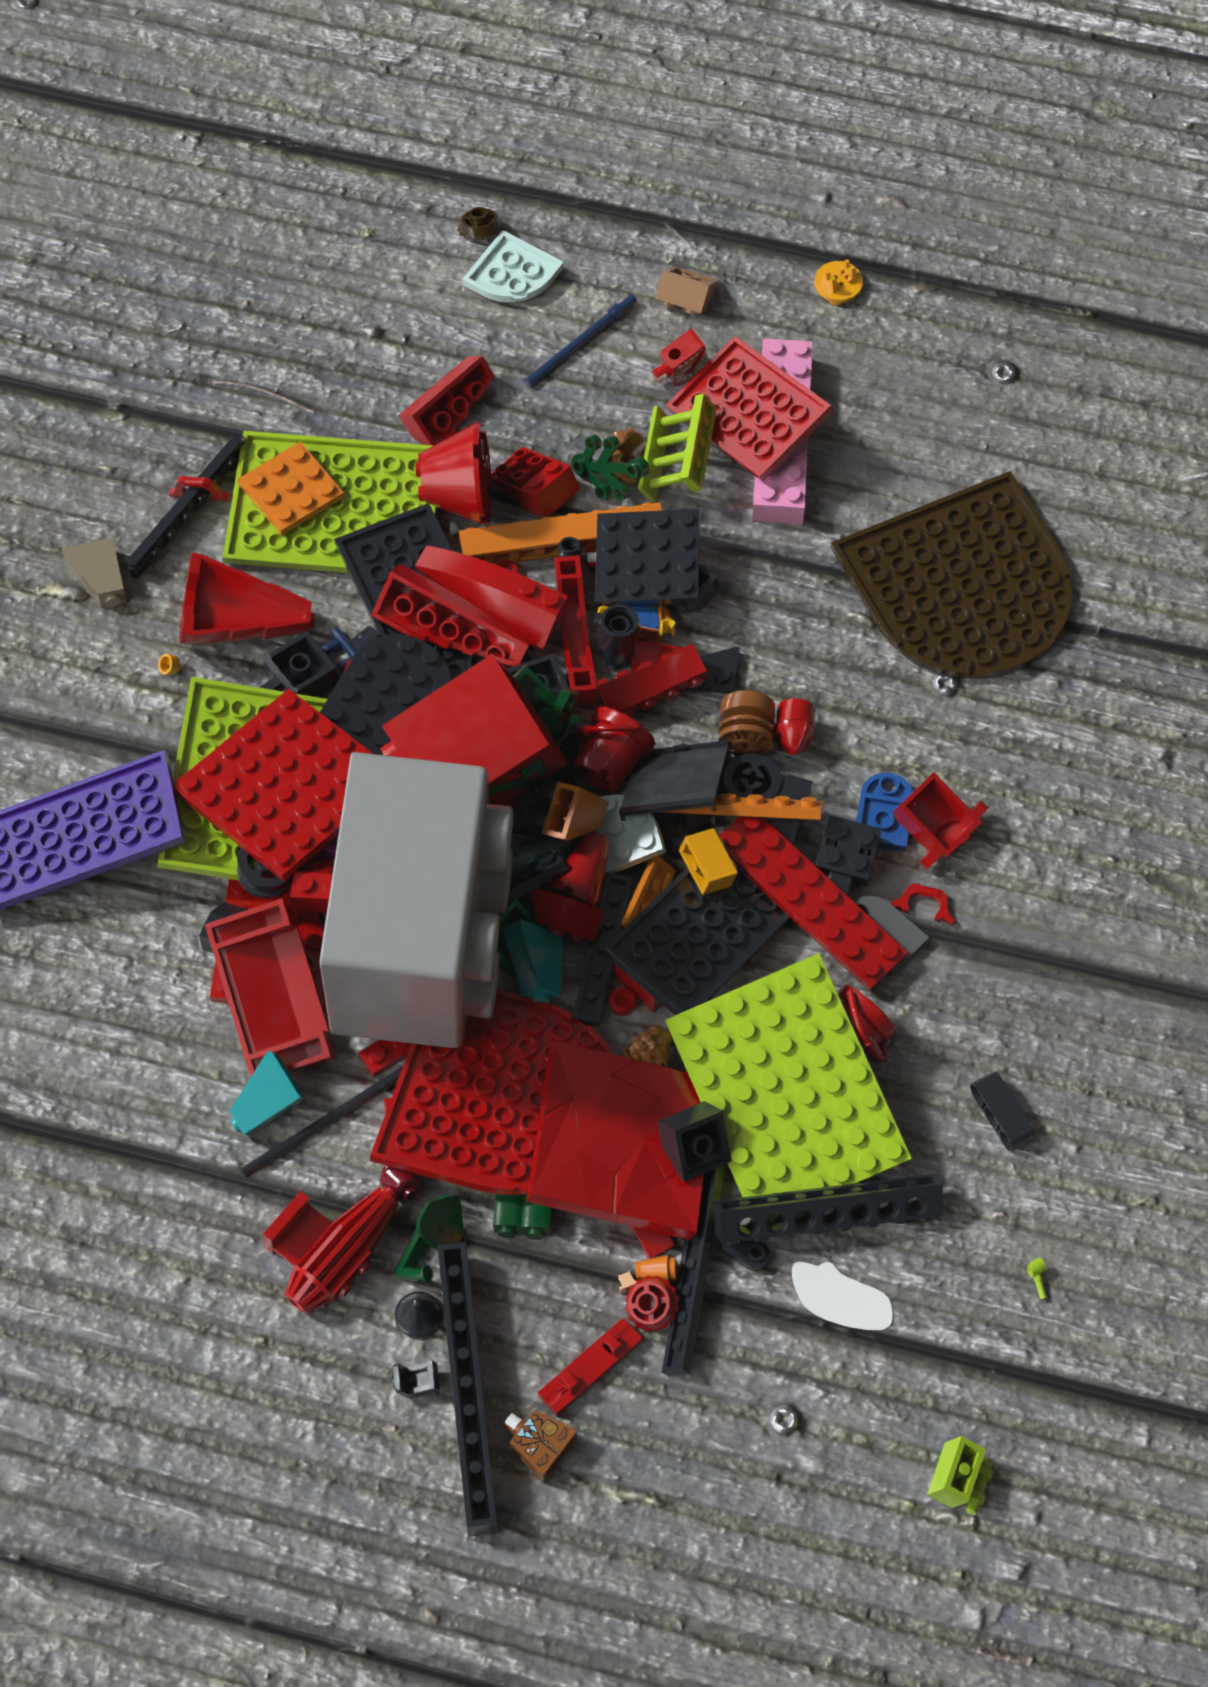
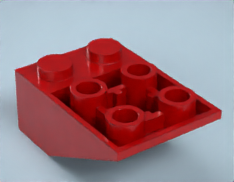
M525 447L515 451L509 459L491 473L492 483L526 511L540 518L549 517L580 490L570 465Z

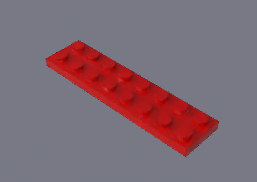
M739 816L718 836L724 841L725 850L730 859L735 862L736 867L869 992L906 957L908 952L763 817Z

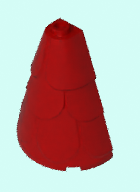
M191 552L181 613L180 645L210 644L225 641L236 642L260 637L265 640L302 634L308 631L309 628L314 627L315 613L311 612V601L278 585L266 583L240 569L236 570L206 555Z

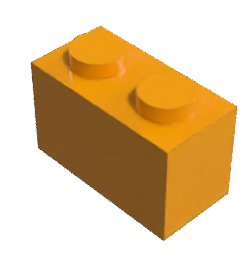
M712 828L685 837L679 852L701 894L705 895L730 887L738 873L735 862L728 856L724 841L721 837H718L715 829Z

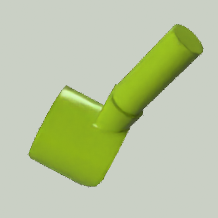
M1041 1257L1028 1264L1027 1273L1036 1283L1040 1300L1047 1299L1040 1274L1046 1272L1047 1267Z

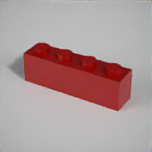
M467 356L400 413L398 417L411 437L421 445H435L455 434V429L459 423L465 420L470 413L469 409L475 401L479 400L495 375L483 356Z
M690 644L662 655L658 663L649 660L641 663L636 671L632 673L628 672L627 669L620 671L616 674L617 677L607 682L606 678L597 680L599 696L605 707L618 710L632 717L633 713L641 709L647 711L655 707L657 702L664 698L670 700L677 697L681 693L680 691L687 687L692 689L704 683V679L707 678V670L694 645Z

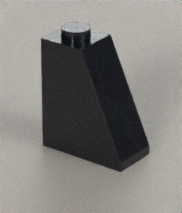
M787 774L780 796L790 797V800H801L804 797H811L813 781ZM773 818L771 825L795 847L805 819Z

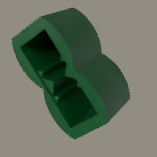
M496 1194L493 1218L494 1233H498L503 1238H514L516 1235L523 1234L527 1235L529 1239L541 1240L551 1235L553 1208L526 1202L527 1195Z

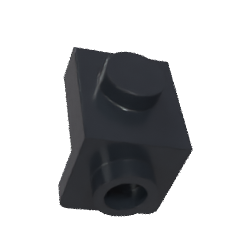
M430 1360L408 1367L401 1364L393 1365L392 1385L396 1393L411 1399L440 1391L437 1362Z

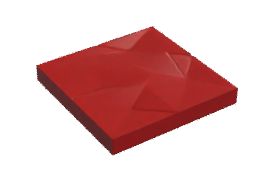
M555 1040L549 1049L526 1202L691 1240L697 1233L704 1173L685 1182L680 1179L661 1145L657 1122L662 1118L701 1103L689 1074Z

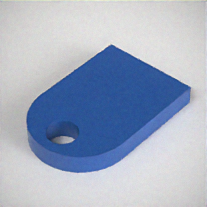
M893 773L875 774L866 780L861 789L856 822L882 829L878 847L906 851L909 832L896 820L894 810L913 790L904 778ZM889 782L892 783L896 787V789L893 791H886L882 788L881 785L883 783Z

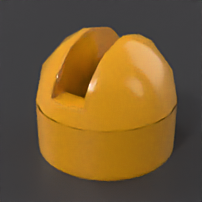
M163 654L158 663L159 671L164 675L177 674L181 669L179 658L175 655Z

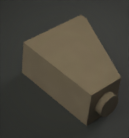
M113 538L62 548L67 568L101 608L107 606L115 607L121 603H126Z

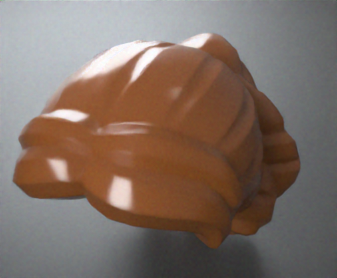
M631 427L626 431L619 430L613 432L612 435L616 436L620 442V448L614 452L609 462L628 463L636 457H644L647 442L645 439H642V435L639 432L636 433ZM613 473L622 484H632L638 480L630 478L628 474Z
M652 1025L647 1032H642L640 1036H634L632 1043L625 1046L622 1053L626 1058L666 1067L669 1051L672 1047L671 1033L664 1030L660 1025Z

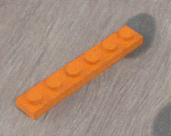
M725 793L716 796L715 803L717 809L713 812L711 806L664 811L669 813L821 820L824 812V801H817L813 797L790 800V797L787 796L765 799L761 795H749L747 798L736 797L735 794Z

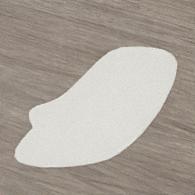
M800 1261L793 1265L792 1279L797 1295L804 1307L813 1314L833 1323L864 1330H883L892 1323V1306L889 1298L883 1292L844 1276L830 1262L816 1266Z

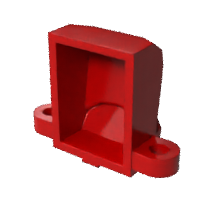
M933 772L894 810V816L900 825L926 848L927 854L919 863L927 870L938 859L948 857L958 846L964 844L970 838L969 835L982 823L979 818L989 807L981 800L970 810L942 779Z

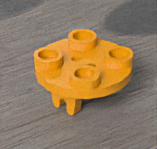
M848 259L844 262L832 261L824 264L817 270L814 286L821 297L828 300L831 305L839 306L842 303L853 300L861 293L863 279L859 270L850 264Z

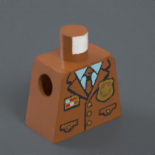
M533 1411L526 1421L512 1413L503 1425L505 1429L515 1435L510 1441L512 1453L542 1483L546 1481L577 1440V1431L539 1411Z

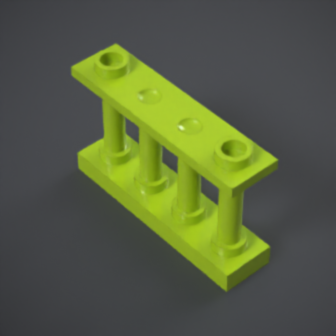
M705 394L696 395L692 410L668 416L659 406L653 407L644 458L649 464V473L640 478L638 482V490L651 503L656 502L658 488L683 482L693 492L702 491L717 411V407ZM691 421L688 431L668 435L670 426ZM687 441L686 449L683 452L665 456L666 446ZM683 462L681 472L661 477L662 467Z

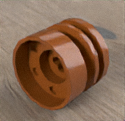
M737 691L726 695L721 700V723L719 725L718 741L729 740V752L732 755L739 756L746 753L763 755L773 748V724L775 720V702L773 699L756 691Z

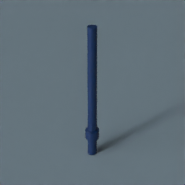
M630 294L619 304L615 303L607 310V314L524 379L525 384L528 387H532L612 321H618L625 315V311L637 302L636 297Z

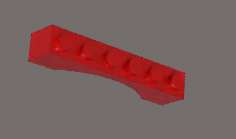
M580 555L554 558L556 591L568 596L566 612L560 621L568 687L582 694L579 699V706L596 705L597 687L588 637Z

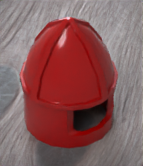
M798 698L786 699L781 701L776 709L774 731L777 739L786 753L794 756L803 753L810 746L812 738L816 733V708L807 700Z

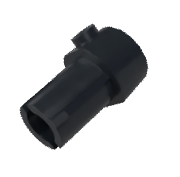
M622 604L612 605L604 610L602 614L597 613L593 628L598 629L597 638L603 646L604 661L611 669L616 670L626 668L632 663L634 644L641 628L638 615L631 607Z

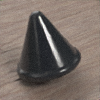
M415 1291L405 1295L398 1302L395 1309V1322L399 1330L413 1338H425L432 1335L439 1328L443 1318V1311L439 1301L433 1295L423 1291Z

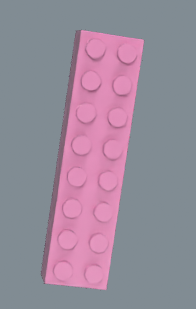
M763 339L762 356L810 390L812 342ZM808 438L764 482L754 477L752 521L803 525Z

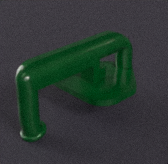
M450 1194L440 1195L435 1200L426 1203L417 1220V1227L395 1267L394 1274L397 1278L410 1281H432L433 1271L428 1265H424L422 1268H415L427 1243L436 1251H438L437 1245L460 1243L464 1235V1225L459 1196Z

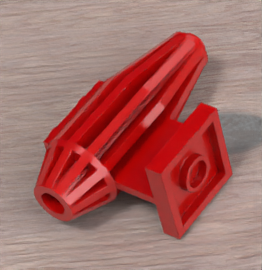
M387 1186L384 1189L377 1187L333 1222L310 1205L309 1197L302 1191L296 1195L263 1233L264 1248L272 1255L277 1252L294 1266L284 1296L296 1309L307 1314L330 1301L334 1302L339 1296L344 1298L353 1287L352 1280L357 1275L363 1276L372 1264L370 1262L371 1255L399 1207L397 1202L398 1195Z

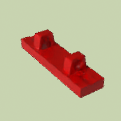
M622 1318L538 1391L537 1396L556 1417L559 1416L642 1343L643 1338ZM605 1344L610 1347L612 1355L603 1347Z

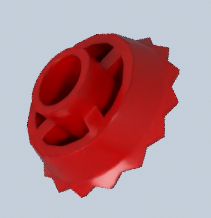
M646 1276L644 1279L637 1280L635 1285L629 1288V1294L625 1297V1310L628 1313L629 1320L634 1322L637 1328H642L646 1332L650 1330L657 1332L660 1328H667L669 1322L675 1320V1313L679 1310L677 1305L679 1297L675 1294V1288L669 1284L668 1280H663L659 1276Z

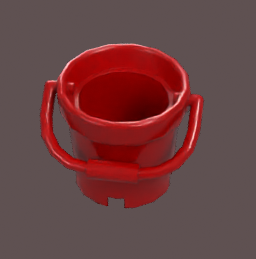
M599 706L591 719L592 726L586 725L575 730L576 737L586 739L571 766L580 777H583L585 774L590 778L589 783L593 786L613 793L614 791L617 792L622 782L641 757L649 754L656 745V741L645 727L628 715L609 707Z
M843 984L837 994L865 1056L867 1057L870 1054L873 1059L885 1062L887 1060L885 1043L895 1036L897 1032L896 1027L888 1016L869 998L855 988Z

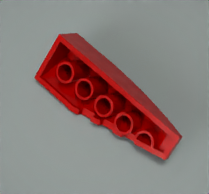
M427 545L415 564V568L429 579L480 608L528 642L530 646L544 651L566 612L567 595L521 574L472 556Z
M402 564L390 572L371 614L372 617L405 635L418 638L424 642L438 644L439 647L461 650L462 653L469 655L476 654L487 658L493 654L502 664L513 667L521 664L530 645L508 627L469 601Z

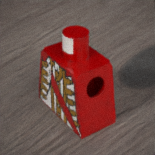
M692 328L660 351L659 355L662 365L652 370L651 373L658 384L670 378L675 386H680L691 380L708 363L705 345Z

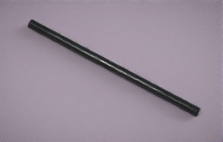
M403 1066L240 1168L244 1177L247 1178L395 1085Z

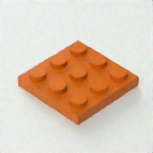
M301 441L238 478V485L281 536L344 499V492Z

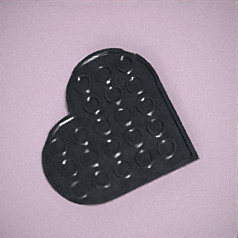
M402 634L380 636L367 642L356 652L320 713L373 754L383 755L380 748L391 740L382 725L450 682V671L442 656L426 642Z

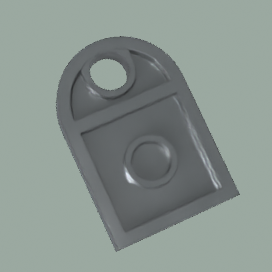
M864 896L853 901L861 909L865 910L871 919L908 952L906 957L888 973L891 977L929 942L930 937L888 901L876 896Z

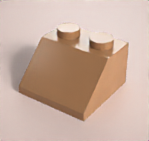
M672 266L663 270L655 299L661 300V304L666 307L675 308L677 305L685 308L684 312L698 316V313L707 311L720 280Z

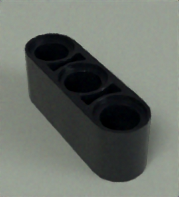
M997 1072L990 1073L970 1084L974 1099L1009 1152L1036 1139L1031 1123Z

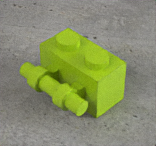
M963 1436L945 1442L927 1495L951 1509L968 1502L965 1512L970 1515H977L979 1506H982L985 1500L984 1491L986 1485L991 1482L993 1476L991 1469L994 1461L984 1457L985 1448Z

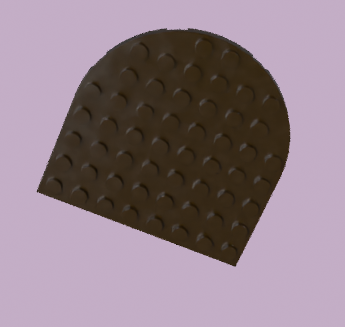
M1011 471L831 542V550L883 636L902 655L931 671L952 677L976 679L996 677L1017 671L1031 664L1047 652L1056 642L1066 624L1072 601L1070 571L1067 562Z

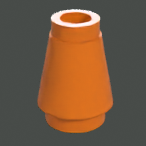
M664 1255L636 1261V1279H644L646 1276H659L663 1280H668L669 1283L671 1280H677L678 1266L676 1257Z

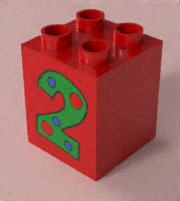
M493 654L382 725L391 740L380 748L383 755L484 767L488 772L489 804L505 806L538 783L544 781L546 776L550 777L569 764L514 676Z

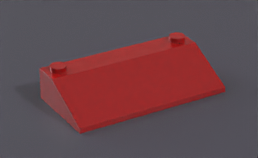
M281 898L205 924L250 1077L265 1054L270 1050L279 1054L290 1073L337 1059L336 1050L291 902Z

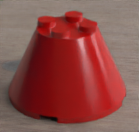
M476 422L418 454V462L415 463L416 477H421L418 497L419 501H425L430 505L479 524L489 525L492 514V501H489L488 488H492L489 445L486 431L480 430V427H484L483 422Z

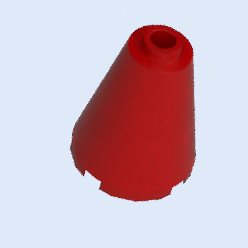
M593 831L592 834L586 833L564 862L568 870L550 880L548 884L549 890L558 895L597 908L611 845L607 842L608 837L597 831Z

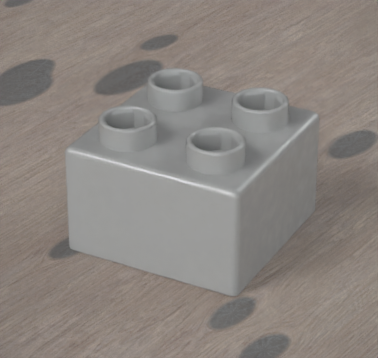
M359 752L351 753L320 954V969L331 1034L459 1048L464 1042L467 1016L492 1018L500 959L499 953H497L499 915L497 913L504 914L508 905L513 862V850L510 848L513 808L511 806L489 804L488 772L484 767Z

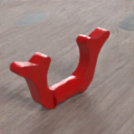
M185 475L178 477L176 487L170 489L169 493L170 497H181L187 490L185 487L188 486L209 490L212 494L211 500L213 501L222 500L229 502L231 494L221 490L209 478Z
M914 883L908 886L899 899L890 902L896 909H900L903 913H908V901L912 896L920 895L934 899L940 906L934 921H944L950 926L954 925L955 920L951 917L947 908V896L941 889Z

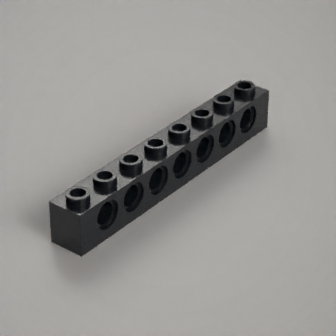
M935 1174L716 1200L714 1201L715 1233L721 1244L736 1245L746 1240L761 1242L768 1240L770 1237L792 1238L802 1233L818 1235L827 1230L848 1231L852 1227L859 1226L874 1228L883 1223L904 1224L907 1220L915 1219L930 1221L934 1217L943 1216V1184ZM917 1197L915 1202L907 1204L911 1198ZM884 1201H889L887 1206L879 1208L881 1203H883ZM862 1204L858 1210L852 1211L855 1205ZM834 1207L830 1214L824 1215L828 1208ZM807 1211L803 1217L796 1218L799 1212ZM779 1214L776 1220L768 1221L772 1215ZM751 1218L747 1224L740 1225L743 1219Z

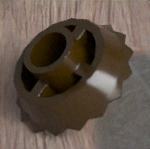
M476 207L462 216L457 231L465 239L473 241L479 239L483 241L486 238L491 239L494 235H498L499 231L503 230L502 226L504 223L493 210Z

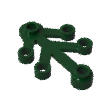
M595 434L585 439L586 448L584 452L577 453L572 458L573 471L579 477H587L595 486V494L600 500H604L612 495V489L609 484L613 487V496L617 501H623L630 496L629 488L622 484L613 473L628 474L633 479H640L649 473L648 462L640 456L630 460L628 463L609 462L614 452L620 448L618 438L613 435L603 440L604 449L597 461H594L592 457L595 451L601 448L602 441ZM595 472H599L609 484L604 483Z

